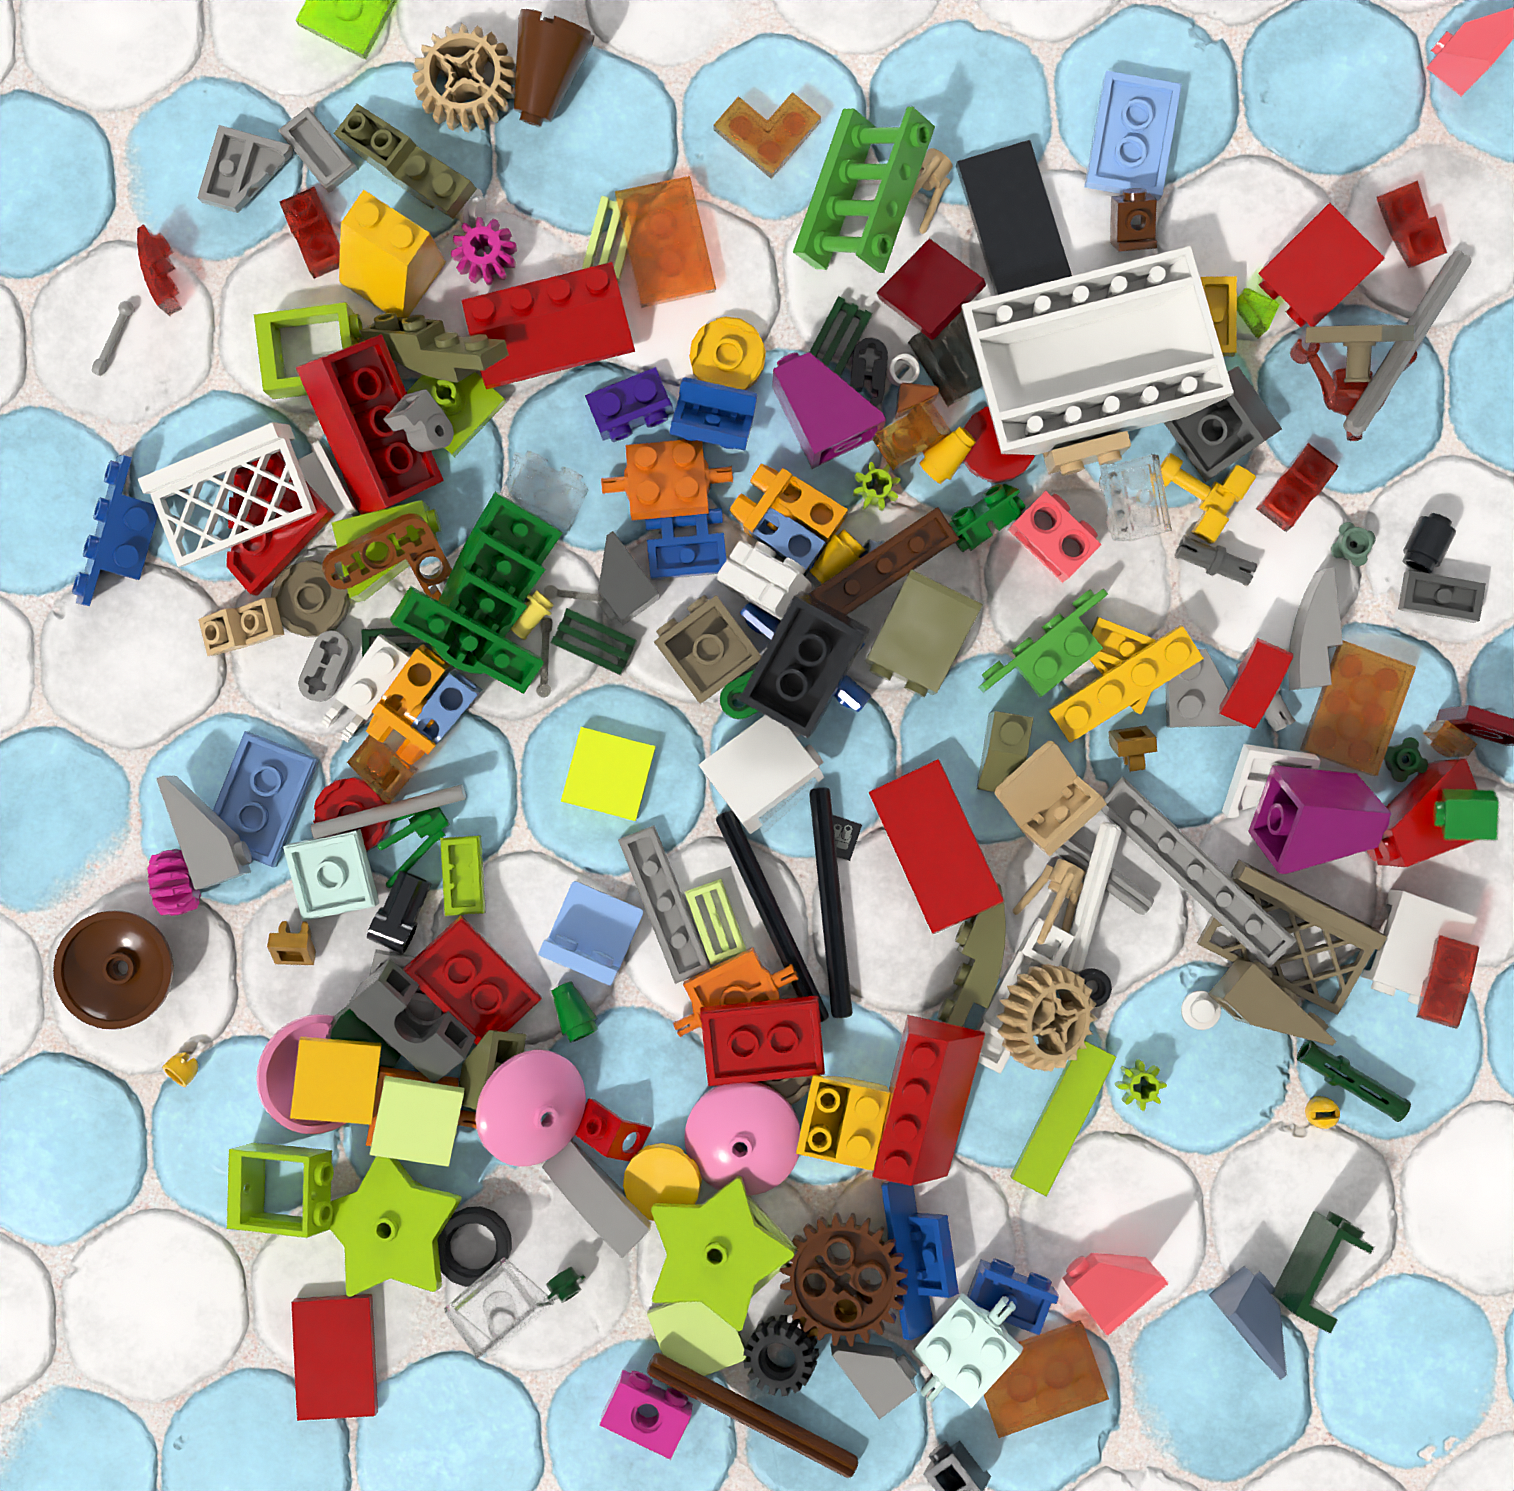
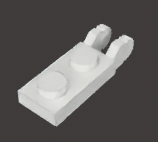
M382 634L378 635L335 696L337 700L330 707L320 724L329 728L330 725L336 722L340 712L346 705L357 713L352 721L345 726L340 737L348 743L364 720H368L373 713L371 711L380 701L411 655Z

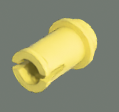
M538 590L532 595L528 594L527 608L510 629L524 641L545 615L550 616L552 614L550 609L554 604Z

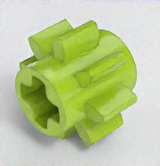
M869 462L866 475L860 472L855 474V479L862 483V486L854 489L852 494L853 496L862 495L865 500L863 509H867L870 504H877L878 509L882 512L885 508L884 501L887 498L896 502L898 495L891 488L897 486L901 480L897 477L891 479L888 474L889 464L884 466L882 470L875 469L873 462ZM872 479H876L878 485L885 484L881 495H877L874 489H867Z
M1136 1059L1135 1068L1120 1067L1124 1075L1122 1081L1115 1082V1086L1126 1091L1121 1099L1126 1105L1136 1099L1138 1108L1145 1111L1147 1102L1161 1103L1158 1097L1159 1090L1166 1088L1167 1084L1155 1078L1160 1071L1157 1066L1153 1065L1145 1071L1144 1062ZM1142 1077L1148 1081V1085L1142 1086L1140 1093L1133 1088V1085L1140 1083Z

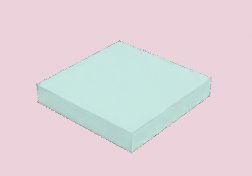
M361 829L283 846L302 921L375 907L379 904Z

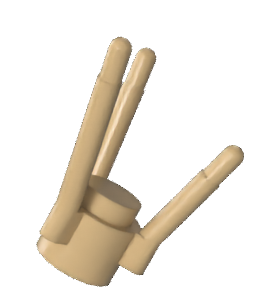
M933 148L928 149L910 198L911 200L920 188L928 191L935 188L919 228V232L922 234L926 233L941 196L950 184V180L946 176L953 167L950 159L945 154Z
M1058 859L1054 867L1046 865L1041 877L1013 908V914L1018 915L1044 885L1050 881L1048 889L1057 895L1037 938L1038 944H1044L1065 898L1069 899L1061 929L1067 933L1070 932L1078 898L1084 884L1082 880L1086 872L1062 859Z

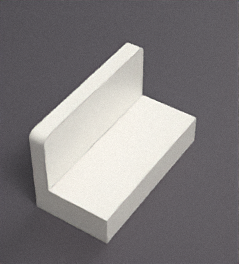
M317 440L312 443L315 451L298 459V463L306 482L335 513L324 525L325 530L328 533H332L331 522L359 516L360 513L329 448Z

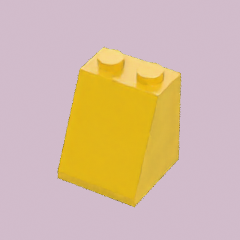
M363 189L341 221L339 282L383 312L396 313L397 317H409L446 261L428 231Z

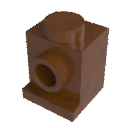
M1131 188L1123 190V195L1111 196L1110 243L1118 252L1157 248V240L1155 239L1157 199L1150 193H1147L1146 189ZM1136 215H1141V224L1131 226L1132 218Z

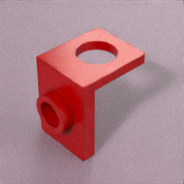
M589 1098L575 1136L605 1157L630 1162L633 1156L643 1148L651 1127L646 1124L624 1120L596 1100ZM636 1132L637 1136L633 1146L623 1151V1142L626 1137Z

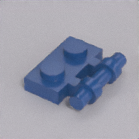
M722 508L709 509V514L645 519L646 530H662L661 539L647 540L651 580L718 574L726 562L724 533L709 534L708 524L723 523ZM696 526L697 535L674 537L675 527Z

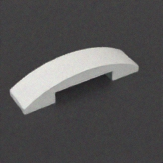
M1041 918L1037 919L1020 945L994 992L989 1008L985 1009L976 1030L985 1032L978 1063L1001 1074L1010 1057V1051H1007L1002 1046L1004 1038L997 1032L1004 1024L997 1015L1004 1012L1005 1008L1000 1000L1008 999L1010 995L1007 986H1016L1017 974H1027L1029 967H1040L1041 964H1051L1059 967L1074 939L1073 935L1053 925L1044 944H1038L1037 938L1045 922Z

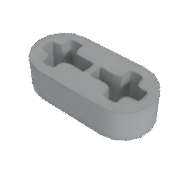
M326 631L317 637L298 681L299 690L304 697L309 700L322 702L327 701L335 694L353 651L352 643L348 637L336 631ZM337 638L339 639L337 645L342 648V653L340 655L333 654L328 665H326L329 652L324 649L327 642L334 643ZM323 668H325L322 681L327 684L324 691L317 690L314 695V687L309 684L311 677L319 678Z

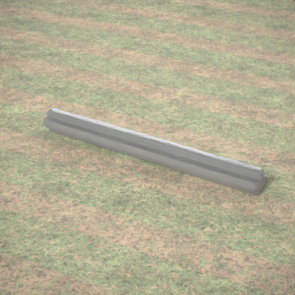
M1455 251L1449 257L1406 324L1415 325L1414 341L1394 343L1371 379V382H1369L1343 423L1346 431L1351 432L1354 436H1360L1367 429L1470 266V256L1464 255L1462 251Z

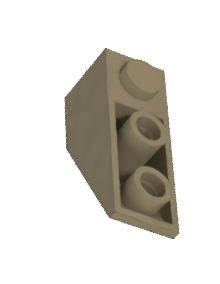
M1237 959L1208 993L1235 1020L1331 1046L1337 1042L1326 1032L1329 1026L1312 1012L1307 1014L1299 1006L1300 998L1284 986L1279 988L1271 980L1274 976L1273 973L1257 960H1254L1252 963Z

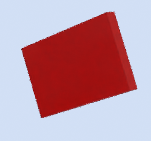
M462 915L403 968V971L419 984L418 987L444 1013L447 1011L451 1013L476 1036L474 1040L476 1045H478L489 1030L507 1032L542 999L541 995Z
M818 996L700 1007L708 1086L825 1075Z
M360 1294L351 1297L344 1295L295 1298L291 1302L297 1421L376 1416L378 1413L372 1294Z

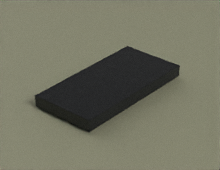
M1027 140L957 161L956 169L995 296L1072 276L1031 141Z

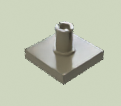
M1415 325L1306 327L1305 343H1343V346H1347L1346 377L1344 382H1371L1372 346H1376V342L1414 341Z

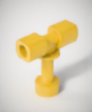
M1169 453L1159 466L1153 479L1165 487L1172 481L1201 499L1198 508L1204 512L1191 533L1201 540L1212 544L1217 540L1229 521L1226 514L1233 503L1243 499L1256 476L1247 469L1235 465L1231 468L1222 484L1215 481L1210 487L1182 470L1180 467L1183 464V460Z

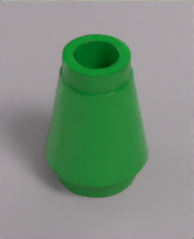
M572 981L564 983L551 991L562 1036L567 1035L570 1043L578 1041L598 1030L595 1023L598 1018L579 991L574 987Z

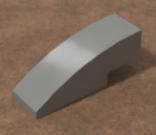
M1335 567L1325 568L1314 573L1297 611L1289 652L1293 653V659L1288 668L1289 690L1320 688L1332 685L1328 648L1343 645Z
M573 1140L542 1166L573 1207L621 1258L650 1230L652 1223L624 1196L625 1192Z

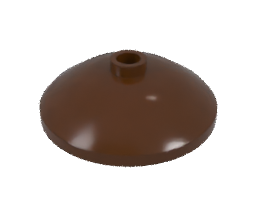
M126 911L100 912L79 921L66 933L60 942L53 965L55 988L60 1000L68 1011L77 1019L90 1026L112 1030L136 1025L154 1014L165 1001L174 975L172 952L163 934L147 919ZM120 961H125L128 965L126 974H122L118 969Z

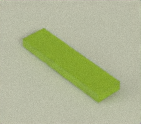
M1085 1040L1084 1043L1087 1049H1078L1077 1060H1068L1010 1175L1011 1179L1046 1197L1117 1058Z

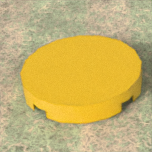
M725 316L717 318L716 321H712L709 324L706 323L697 331L691 341L689 358L693 374L698 380L747 390L757 382L764 370L766 351L759 333L752 325L740 318Z
M657 1143L644 1147L633 1156L624 1173L623 1188L626 1198L648 1220L654 1221L651 1213L654 1203L695 1204L700 1196L702 1178L697 1163L693 1158L690 1159L683 1149L676 1145Z

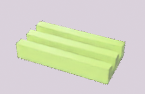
M601 196L582 269L593 267L607 211L612 210L613 213L599 265L609 262L621 213L627 214L626 224L614 265L617 282H620L639 206L632 203L627 205L624 204V201L617 199L616 202L611 201L609 197Z
M722 879L685 891L710 965L732 958L747 950ZM717 889L737 946L733 949H730L710 894V891ZM703 895L722 953L715 954L695 896Z

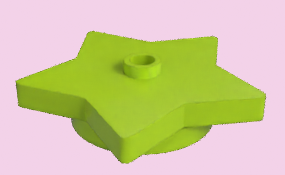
M376 1156L358 1191L331 1201L333 1215L330 1221V1230L345 1249L346 1295L348 1297L354 1296L388 1279L430 1292L440 1289L442 1287L437 1238L461 1202V1196L424 1187L410 1177L398 1159Z
M735 1177L701 1205L654 1203L651 1208V1213L667 1254L652 1296V1302H702L734 1329L741 1331L745 1323L755 1284L791 1260L795 1253L791 1246L755 1222L742 1177ZM714 1248L719 1249L722 1252L723 1258L713 1259L708 1255V1251Z

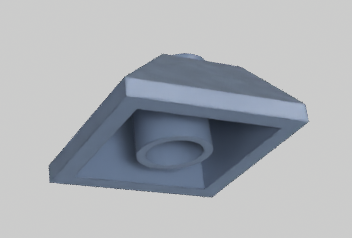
M1243 1266L1210 1293L1209 1297L1258 1357L1282 1380L1287 1375L1281 1310L1279 1304L1271 1296L1276 1289L1260 1271L1254 1275Z

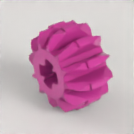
M477 217L475 228L471 229L469 224L463 223L462 229L465 236L453 235L452 240L458 248L451 251V256L454 261L459 262L456 268L461 275L469 273V279L474 284L483 275L486 284L491 286L493 284L492 275L497 274L499 278L505 280L507 275L503 267H515L516 262L511 255L516 253L518 249L516 243L510 241L512 237L511 231L508 228L500 229L498 220L493 218L485 226L483 219ZM485 246H490V254L487 255L486 252H483V257L478 255L477 252L480 248L485 251Z
M172 849L151 855L147 867V882L153 906L160 915H181L197 909L201 897L200 889L195 890L182 851Z

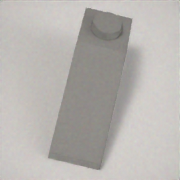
M161 776L156 778L195 890L209 888L251 873L249 863L252 862V857L247 844L244 841H240L239 836L177 776Z

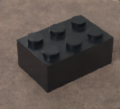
M800 591L794 595L739 700L808 739L816 730L871 629L804 591Z

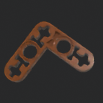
M414 513L404 514L332 551L325 557L322 565L326 581L336 589L345 590L406 559L425 594L439 601L441 593L436 585L441 582L444 585L448 580L446 578L450 575L452 568L427 522L422 516ZM409 525H413L415 529H420L417 532L419 536L417 540L412 541L410 537L399 540L398 543L401 549L397 551L392 540L388 537L392 533L396 540L406 536V527ZM383 542L387 545L388 552L383 559L374 561L366 556V549L371 543ZM357 551L363 564L366 566L363 569H360L354 558L353 553ZM427 557H436L441 562L440 569L433 575H425L420 572V564ZM341 561L344 566L354 563L347 568L348 575L342 578L339 573L333 574L336 571L334 564Z

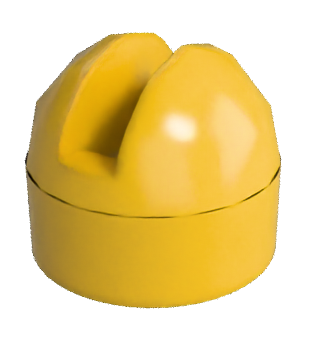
M186 1052L175 1054L162 1066L164 1072L182 1087H186L198 1072L197 1060L195 1058L189 1060L190 1054Z
M1316 1096L1307 1103L1305 1115L1312 1125L1321 1129H1328L1335 1126L1339 1121L1340 1110L1333 1100L1325 1096ZM1332 1111L1331 1117L1316 1118L1315 1112Z

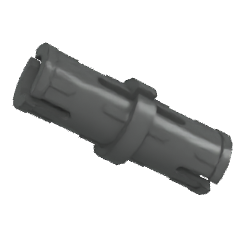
M1187 535L1182 537L1179 542V546L1182 547L1180 549L1177 548L1175 552V558L1205 568V573L1214 576L1217 573L1242 583L1244 586L1250 584L1253 579L1250 573H1255L1257 563L1226 552L1225 547L1217 545L1214 548Z

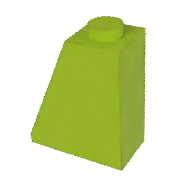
M423 500L331 522L337 549L408 513L422 516L437 540L436 533L441 532L436 509L430 510L429 506ZM409 525L406 527V536L396 540L392 533L388 537L392 540L397 551L401 549L398 543L399 540L405 537H410L412 541L419 538L417 532L420 529H415L413 525ZM373 542L366 549V556L374 561L381 560L386 556L388 547L383 542ZM358 551L353 553L360 569L365 568L366 566L363 564ZM405 559L371 578L348 588L349 598L356 602L366 601L410 566L408 561ZM341 562L344 577L348 575L347 568L354 563L344 566Z

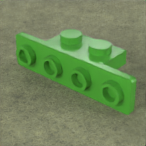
M1103 588L1097 594H1094L1089 589L1072 603L1076 610L1068 617L1064 618L1059 613L1042 627L1046 634L1035 643L1028 637L1013 649L1012 653L1016 657L1007 665L1003 666L998 661L985 671L982 677L986 681L979 686V689L984 693L1016 668L1039 697L1045 695L1103 649L1079 617L1108 595L1106 590Z

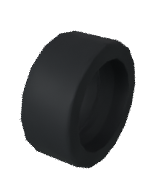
M482 1206L466 1207L455 1212L437 1238L441 1273L451 1282L463 1287H480L493 1281L504 1269L512 1250L511 1232L506 1221L495 1211ZM477 1223L485 1226L492 1232L496 1240V1253L488 1265L480 1269H468L454 1260L451 1253V1240L453 1234L460 1227L466 1224Z

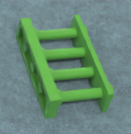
M914 107L906 108L900 127H876L855 108L843 109L793 253L815 269L820 270L828 269L833 252L856 253L855 255L878 273H884L935 126ZM871 144H894L887 164H864ZM858 180H881L875 200H852ZM846 216H869L862 237L839 236Z

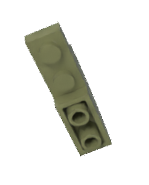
M359 104L354 106L334 132L338 139L386 177L430 208L434 209L435 207L452 219L456 217L477 189L469 179L416 146L410 137Z
M385 313L375 317L373 324L360 330L364 340L382 334L390 355L395 362L423 375L445 381L459 382L478 370L487 369L509 355L505 340L488 339L485 334L461 337L456 332L446 333L442 320L425 319L424 315H413L403 318L397 317L396 313Z
M998 884V887L1002 893L1001 885ZM1004 903L971 917L970 922L965 920L962 922L955 942L960 943L957 951L970 957L968 964L964 962L960 964L953 980V984L958 985L952 999L946 998L939 1010L937 1019L943 1023L963 1027L973 1003L987 1009L989 1008L1001 972L1005 949L1006 920Z

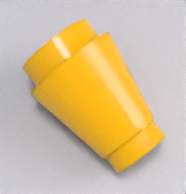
M959 426L955 431L923 453L924 458L919 464L933 480L942 484L946 479H952L972 449L971 447L976 443V440L968 431Z
M843 529L838 535L833 534L809 571L823 584L859 560L866 549Z

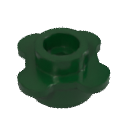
M1405 738L1402 744L1393 747L1388 746L1382 752V758L1385 760L1388 770L1392 772V778L1397 782L1406 781L1409 775L1416 772L1424 773L1428 768V761L1421 756L1418 750L1419 742L1415 738ZM1404 756L1408 757L1407 763H1403L1402 758Z
M569 1267L557 1274L546 1284L551 1292L547 1296L548 1301L560 1299L561 1303H564L577 1295L582 1290L579 1284L586 1279L585 1275H577L573 1267Z

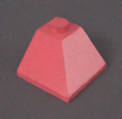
M1514 7L1465 22L1454 35L1447 31L1432 48L1431 51L1436 56L1426 68L1462 96L1494 64L1514 39Z
M1090 1253L1086 1258L1084 1256L1078 1257L1067 1267V1274L1062 1277L1068 1288L1107 1336L1169 1284L1146 1257Z

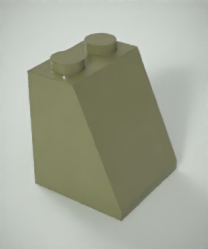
M910 570L865 660L866 663L872 665L869 671L888 681L891 680L892 676L905 681L904 688L920 697L925 698L927 693L935 695L941 687L983 604Z

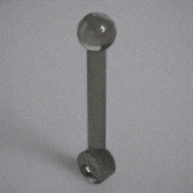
M547 585L543 590L544 596L549 600H553L556 597L596 602L602 600L600 594L560 590L554 585Z
M543 617L540 622V630L542 632L541 658L544 664L541 667L540 684L536 688V693L542 698L548 697L551 693V687L548 685L550 632L552 631L553 622L549 617Z

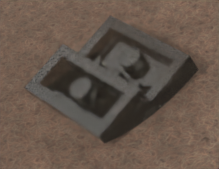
M963 311L933 341L920 332L914 335L908 342L933 384L939 388V393L948 407L983 388Z

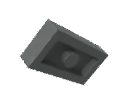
M1409 570L1404 572L1398 610L1470 623L1480 622L1486 583Z

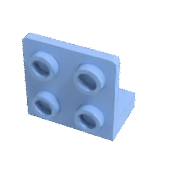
M574 881L569 888L551 933L543 941L538 955L611 986L616 979L644 912L639 907Z

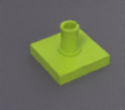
M476 372L459 382L445 381L422 375L407 391V394L426 389L446 414V417L452 424L454 434L453 440L445 449L454 458L507 403L495 389L486 390L483 378Z

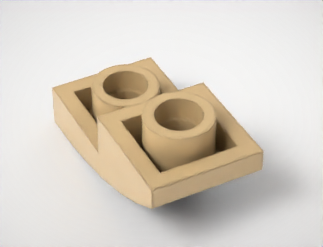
M275 597L262 598L239 608L223 609L198 619L207 656L238 650L285 635Z

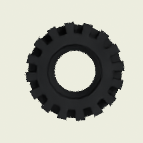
M780 1315L778 1321H776L775 1316L768 1317L765 1323L762 1321L758 1324L749 1338L743 1353L746 1356L743 1362L744 1368H751L748 1373L749 1379L752 1381L758 1377L759 1382L756 1387L762 1390L766 1384L770 1386L768 1394L774 1396L778 1389H781V1396H788L791 1389L794 1394L800 1391L802 1386L808 1383L818 1362L816 1360L819 1356V1348H815L817 1344L816 1337L812 1336L809 1338L810 1330L805 1332L797 1327L800 1322L799 1319L788 1323V1315ZM773 1343H781L788 1346L795 1354V1363L788 1368L776 1365L768 1357V1346Z

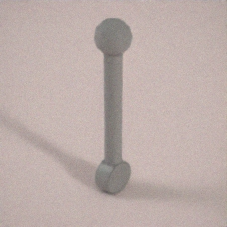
M123 301L118 306L120 312L99 359H96L92 365V373L102 376L106 371L107 359L127 316L132 315L134 312V307L129 301Z

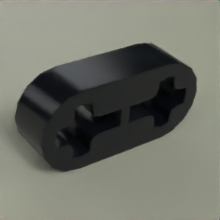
M871 337L859 341L855 346L852 357L850 386L857 392H862L864 380H871V393L877 394V397H872L870 403L878 409L885 392L888 352L883 342ZM867 348L874 349V355L881 357V359L874 361L872 372L865 371L866 359L859 356L865 354Z

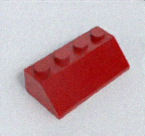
M613 262L461 300L470 336L485 334L488 339L505 340L509 355L487 369L480 370L486 390L635 352Z
M382 334L296 367L360 515L388 508L444 481L432 451H416L408 442L404 429L393 431L384 421V418L407 392Z
M907 1015L889 1086L890 1097L875 1166L872 1171L873 1178L913 1186L948 1176L985 1032Z

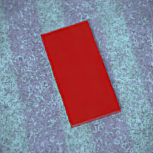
M939 759L869 792L932 934H936L1005 902Z

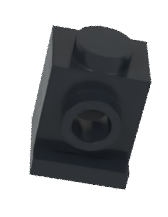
M947 1441L937 1446L929 1454L928 1457L931 1461L923 1473L935 1491H984L991 1478L987 1470L983 1472L961 1441H958L953 1446H950Z

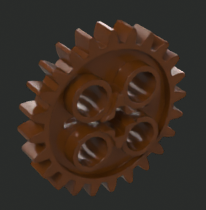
M837 1212L833 1216L832 1224L829 1225L826 1219L820 1216L817 1220L818 1230L810 1224H806L803 1231L807 1239L797 1234L792 1239L794 1246L798 1250L794 1249V1257L789 1260L792 1263L783 1264L780 1268L781 1273L790 1276V1278L782 1281L780 1289L791 1290L792 1292L784 1300L785 1305L796 1304L797 1306L792 1319L795 1320L804 1316L807 1319L803 1328L805 1332L813 1326L819 1328L817 1333V1340L819 1341L826 1333L832 1334L834 1346L837 1345L841 1336H846L849 1346H853L856 1335L860 1334L864 1342L868 1343L871 1338L870 1329H873L880 1336L883 1335L885 1327L882 1320L890 1324L895 1323L896 1315L890 1308L902 1310L904 1302L896 1296L907 1294L908 1291L906 1284L898 1282V1280L904 1279L908 1275V1269L897 1267L903 1260L904 1253H891L896 1239L893 1238L884 1242L881 1239L885 1230L883 1226L875 1232L870 1231V1218H867L862 1226L856 1225L855 1213H851L847 1223H842L841 1216ZM836 1242L845 1244L850 1250V1257L846 1259L835 1257L831 1251V1244ZM816 1256H822L826 1264L818 1262ZM867 1268H873L880 1273L882 1281L875 1285L869 1284L863 1279L862 1271ZM846 1272L851 1276L850 1281L841 1285L837 1280L839 1276L844 1275ZM812 1273L821 1275L825 1279L826 1287L821 1290L812 1288L808 1283L807 1275ZM862 1294L870 1296L873 1301L868 1303L864 1300ZM843 1299H849L855 1303L858 1312L854 1315H846L839 1309L838 1302Z

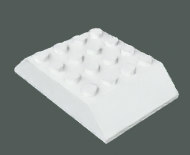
M1191 246L962 304L963 315L1001 454L1038 455L1112 434L1184 418L1234 393Z

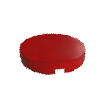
M985 407L973 414L964 426V429L973 436L976 443L971 447L972 449L963 462L969 472L977 477L979 476L992 483L1012 481L1023 474L1034 459L1035 455L1001 454L989 407Z
M357 777L336 780L326 786L317 797L313 809L315 810V820L313 822L315 824L389 804V801L383 791L369 780ZM391 819L357 828L361 829L366 852L382 842L389 832Z

